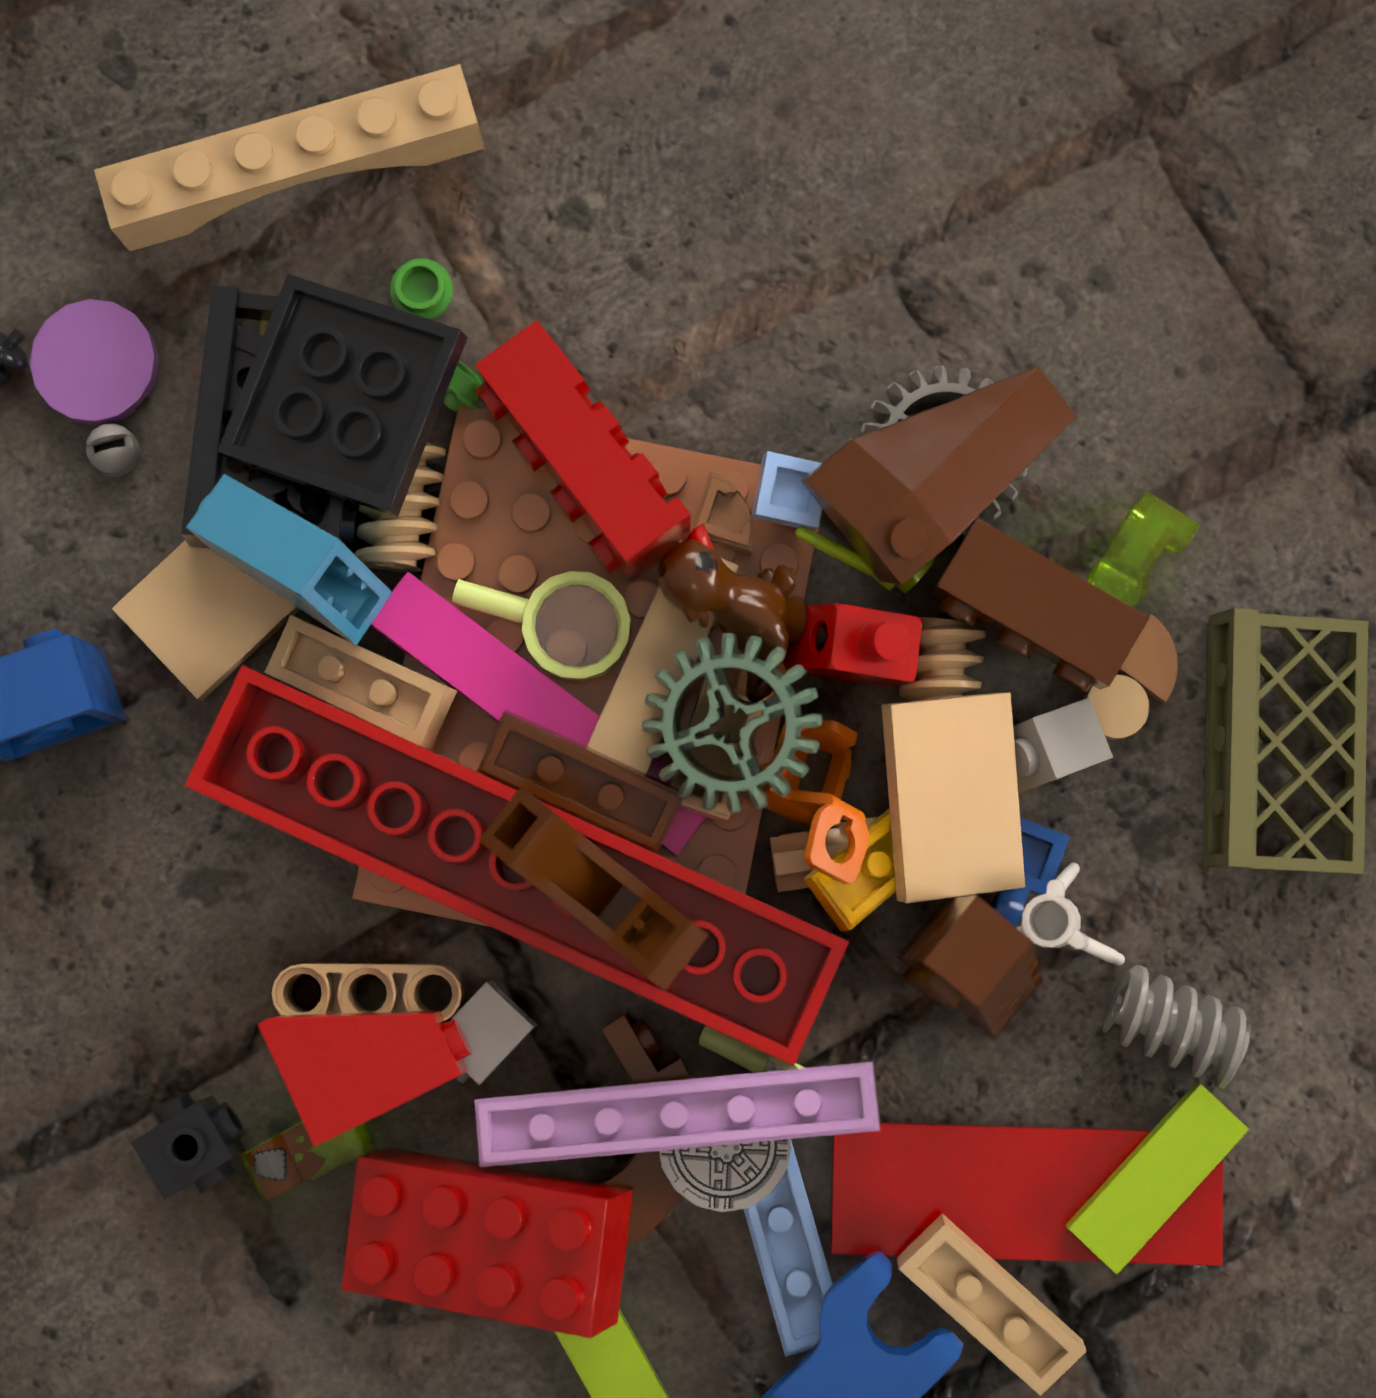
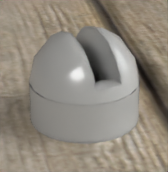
M102 424L92 430L86 440V455L89 462L105 475L112 477L123 476L131 472L140 459L141 450L137 438L121 425ZM124 439L125 446L97 452L99 445Z

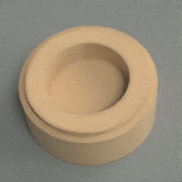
M1116 675L1109 687L1100 690L1091 685L1083 698H1090L1105 738L1109 740L1123 739L1133 735L1142 728L1149 714V700L1145 690L1137 681L1124 675Z

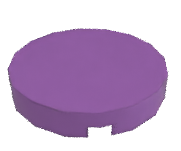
M94 299L65 305L46 319L33 340L30 358V368L35 388L47 404L75 423L95 426L125 420L137 411L135 408L142 403L145 396L147 398L150 396L156 386L160 363L153 336L134 313L114 302Z

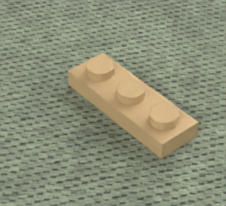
M290 615L264 672L429 750L433 747L457 693L455 689L366 648L355 645L342 637L293 615Z
M943 1213L896 1258L898 1269L1040 1396L1087 1352L1083 1339Z

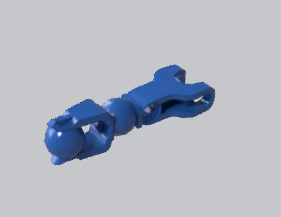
M882 1251L872 1252L854 1265L825 1292L819 1318L821 1335L819 1342L760 1398H920L959 1359L963 1342L954 1332L944 1328L933 1329L924 1338L908 1347L889 1346L875 1337L867 1322L868 1309L879 1293L889 1285L892 1267L891 1261Z

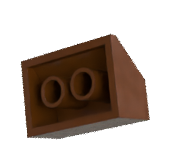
M976 518L964 534L932 591L943 598L939 606L942 611L972 627L977 619L995 628L1000 631L996 638L1000 645L1028 660L1036 652L1057 665L1052 673L1054 676L1087 693L1091 685L1099 690L1111 685L1149 620L1148 616L979 518Z

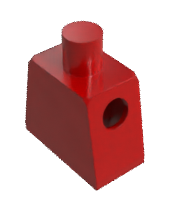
M834 603L805 606L807 614L805 631L801 640L796 645L789 646L783 660L786 672L800 664L806 670L804 675L887 689L914 683L922 632V618ZM819 627H822L827 635V641L824 648L818 652L816 648V635Z

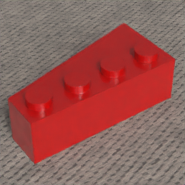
M538 320L474 365L482 382L474 390L496 421L506 415L520 433L512 442L529 467L535 472L544 466L558 486L551 490L550 494L566 517L572 523L580 517L586 522L596 536L588 542V545L609 574L620 568L626 578L631 581L660 560L680 540L685 541L688 539L691 532L690 512L677 496L668 503L665 501L664 497L668 494L659 480L660 476L643 453H636L633 456L625 447L629 444V441L618 421L600 401L595 404L592 403L587 396L591 391L586 381Z

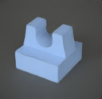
M767 451L762 456L751 518L794 528L803 526L811 531L816 530L819 527L822 507L801 481L822 463Z

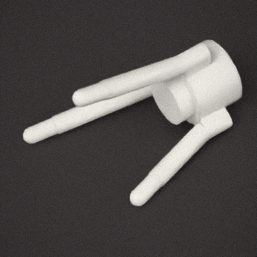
M1070 863L1055 880L1049 881L1046 894L1033 898L1026 905L1022 914V926L1017 929L1032 940L1033 943L1041 947L1060 948L1070 944L1076 949H1081L1104 961L1120 966L1125 961L1123 954L1079 931L1081 917L1078 909L1070 900L1065 898V890L1076 878L1080 870L1077 863Z

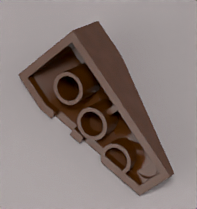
M1033 367L930 410H924L906 417V419L850 439L801 482L878 580L903 585L951 544L1076 418V415L1039 367Z

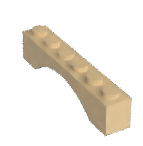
M459 64L95 169L94 172L110 229L130 252L189 235L205 223L233 208L264 195L301 183L367 169L427 166L485 148L462 68Z

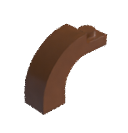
M520 787L479 839L483 845L505 864L563 907L664 991L689 963L693 954L708 937L707 933L523 787Z
M625 1013L602 1028L603 1033L634 1084L691 1079L689 1070L681 1055L658 1068L653 1058L661 1054L662 1049L643 1019L632 1024ZM659 1151L633 1153L621 1167L596 1182L633 1189L627 1247L651 1232L667 1216L681 1196V1194L675 1191L662 1169Z

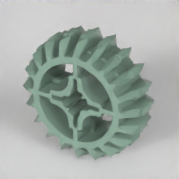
M725 633L721 641V655H716L713 644L708 638L698 639L696 641V649L701 661L695 663L684 650L677 651L673 658L683 674L678 677L671 671L661 669L655 676L661 685L670 690L668 696L659 693L646 695L645 704L651 708L663 710L662 719L652 718L643 721L642 730L648 733L663 731L664 742L648 747L646 750L649 758H657L667 752L670 754L673 763L664 767L659 773L663 781L672 779L680 771L688 777L679 789L678 795L681 798L688 799L696 791L698 785L705 787L702 807L706 810L715 808L720 792L727 793L729 812L739 813L743 806V792L746 791L749 792L752 803L757 809L764 808L768 804V795L764 788L765 784L769 783L777 794L784 797L791 791V787L781 772L787 769L795 776L803 778L809 771V767L805 762L794 756L796 750L806 753H816L819 750L820 743L817 740L801 736L802 727L814 728L822 725V715L816 713L802 715L800 704L809 703L818 697L817 690L815 688H808L798 694L795 693L791 683L802 678L806 670L800 664L789 669L784 675L776 669L786 655V650L782 647H776L771 651L766 661L759 659L758 657L762 649L761 637L751 636L746 644L744 654H738L736 635L734 633ZM723 668H740L760 676L775 690L778 696L755 703L743 700L736 693L732 682L728 683ZM704 676L709 688L706 691L710 705L708 715L700 724L681 731L680 717L684 700L692 686ZM724 705H734V714L741 710L746 715L758 710L764 712V715L748 721L749 724L740 729L741 741L730 740L731 732L724 736L719 731L709 735L702 734L703 730L717 725L716 722L725 717ZM785 715L786 732L781 750L774 761L761 771L755 757L758 754L754 741L756 730L762 723ZM706 744L720 746L728 753L732 764L737 765L741 777L724 776L710 771L701 765L688 749Z

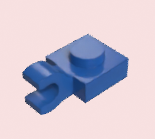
M1021 817L1025 887L997 891L990 906L1015 927H1017L1028 893L1037 896L1046 894L1047 884L1055 879L1070 837Z

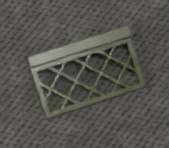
M1232 608L1209 616L1203 867L1364 874L1368 621L1259 613L1258 609ZM1261 629L1279 630L1295 649L1276 670L1260 653ZM1299 632H1313V634L1305 640ZM1328 634L1348 635L1347 662L1334 673L1313 648ZM1302 659L1306 661L1325 683L1305 703L1283 679ZM1260 674L1265 678V680L1261 684ZM1346 678H1347V687L1343 684V681H1344ZM1272 688L1294 712L1274 733L1259 717V700ZM1332 692L1346 707V725L1334 736L1312 713ZM1301 722L1305 724L1323 745L1304 766L1298 762L1281 742ZM1260 737L1264 743L1258 748V742ZM1345 741H1346V751H1345V749L1341 746ZM1271 751L1293 775L1273 796L1258 781V764ZM1331 755L1345 770V787L1333 799L1326 794L1311 776ZM1300 785L1322 808L1302 830L1280 806ZM1257 800H1258V801L1261 803V805H1262V807H1261L1258 811H1257ZM1344 805L1345 814L1340 810ZM1271 815L1292 840L1275 857L1256 856L1257 828ZM1329 819L1344 834V860H1327L1310 841V838ZM1301 849L1309 859L1291 857Z

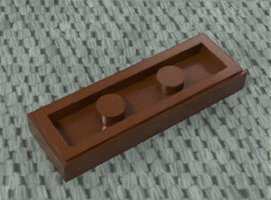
M508 710L503 712L477 772L516 790L523 787L538 800L658 854L683 800L678 795L679 788Z

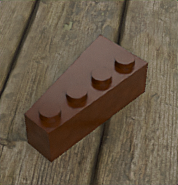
M978 896L945 898L897 957L909 967L902 977L910 985L931 1001L941 1002L945 1006L950 1005L952 1008L957 1007L995 1039H997L1044 980L1040 975L1042 973L1041 969L1037 967L1039 961L1035 958L1036 951L1033 941Z

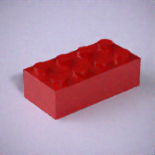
M395 1148L358 1156L341 1290L592 1338L618 1323L633 1189L500 1166L480 1167L477 1162Z

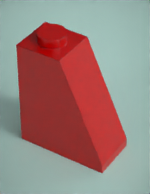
M441 1011L280 1015L268 1018L257 1024L314 1147L464 1074L468 1069L463 1058L472 1054L468 1041L457 1020L454 1018L445 1022Z

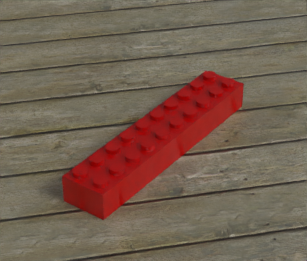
M243 665L231 686L184 785L793 1066L797 1061L849 944V941L542 802L708 934V937L693 954L689 963L664 991L593 931L510 868L479 841L488 827L516 794L517 790Z

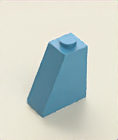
M225 474L211 493L202 500L198 511L186 526L188 530L217 555L355 645L358 644L393 593L338 538Z

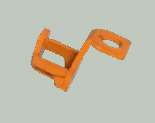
M826 720L818 727H802L801 736L817 740L820 743L819 750L832 754L821 792L799 790L801 777L795 776L787 769H784L781 773L788 780L791 791L786 796L781 797L773 790L769 783L765 784L764 788L768 795V804L765 808L796 824L810 827L804 853V861L809 867L842 884H853L857 881L868 847V828L865 823V814L845 803L841 798L846 779L850 777L853 763L851 761L852 752L848 747L856 744L858 733L837 721ZM786 722L784 723L771 762L760 765L761 771L774 761L781 750L785 738ZM796 750L794 756L805 762L808 753ZM841 820H846L844 831L848 836L849 849L845 859L837 863L829 857L826 851V835L831 827L837 826Z

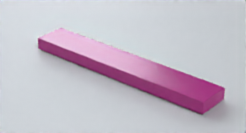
M407 572L371 623L370 626L451 688L457 690L459 694L499 723L503 712L508 710L580 744L588 745L600 718L599 715L411 573ZM653 758L646 774L663 781L659 773L666 766L656 758ZM671 779L663 782L670 784ZM678 808L661 847L677 857L706 816Z

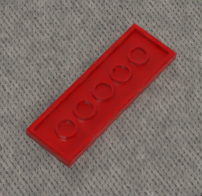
M880 1122L879 1131L832 1135L831 1254L868 1255L872 1252L882 1251L885 1256H899L943 1213L993 1259L1102 1262L1065 1225L1152 1130ZM1223 1159L1128 1263L1222 1266Z

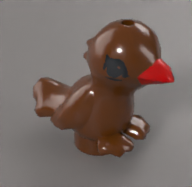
M703 523L692 529L687 540L677 543L661 558L657 574L658 582L665 598L673 606L680 609L689 622L698 620L703 628L708 626L709 612H713L721 631L724 634L734 633L736 635L737 649L742 654H744L746 644L751 636L762 638V649L758 658L764 661L767 660L770 652L776 647H782L787 651L789 646H794L801 640L806 627L807 614L802 598L797 595H790L796 586V582L792 577L793 568L779 565L774 572L772 568L764 569L757 577L736 574L726 566L719 554L714 550ZM782 661L776 669L784 675L786 669ZM747 671L745 696L749 702H760L769 696L774 689L760 676Z

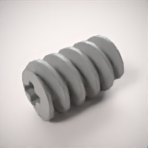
M1137 964L1130 968L1121 979L1109 1005L1103 1026V1032L1106 1033L1114 1023L1121 1025L1119 1045L1126 1048L1138 1034L1144 1035L1143 1055L1149 1058L1157 1052L1162 1044L1169 1046L1167 1066L1176 1068L1187 1054L1192 1056L1191 1076L1200 1079L1211 1065L1216 1066L1215 1086L1220 1089H1224L1235 1076L1246 1054L1251 1033V1025L1246 1023V1014L1243 1009L1231 1006L1222 1013L1220 1000L1209 995L1198 1003V995L1195 988L1186 985L1177 989L1173 994V982L1171 978L1164 975H1159L1149 984L1147 968Z

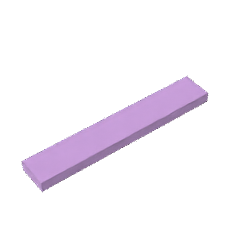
M873 1062L474 1100L480 1167L880 1130Z

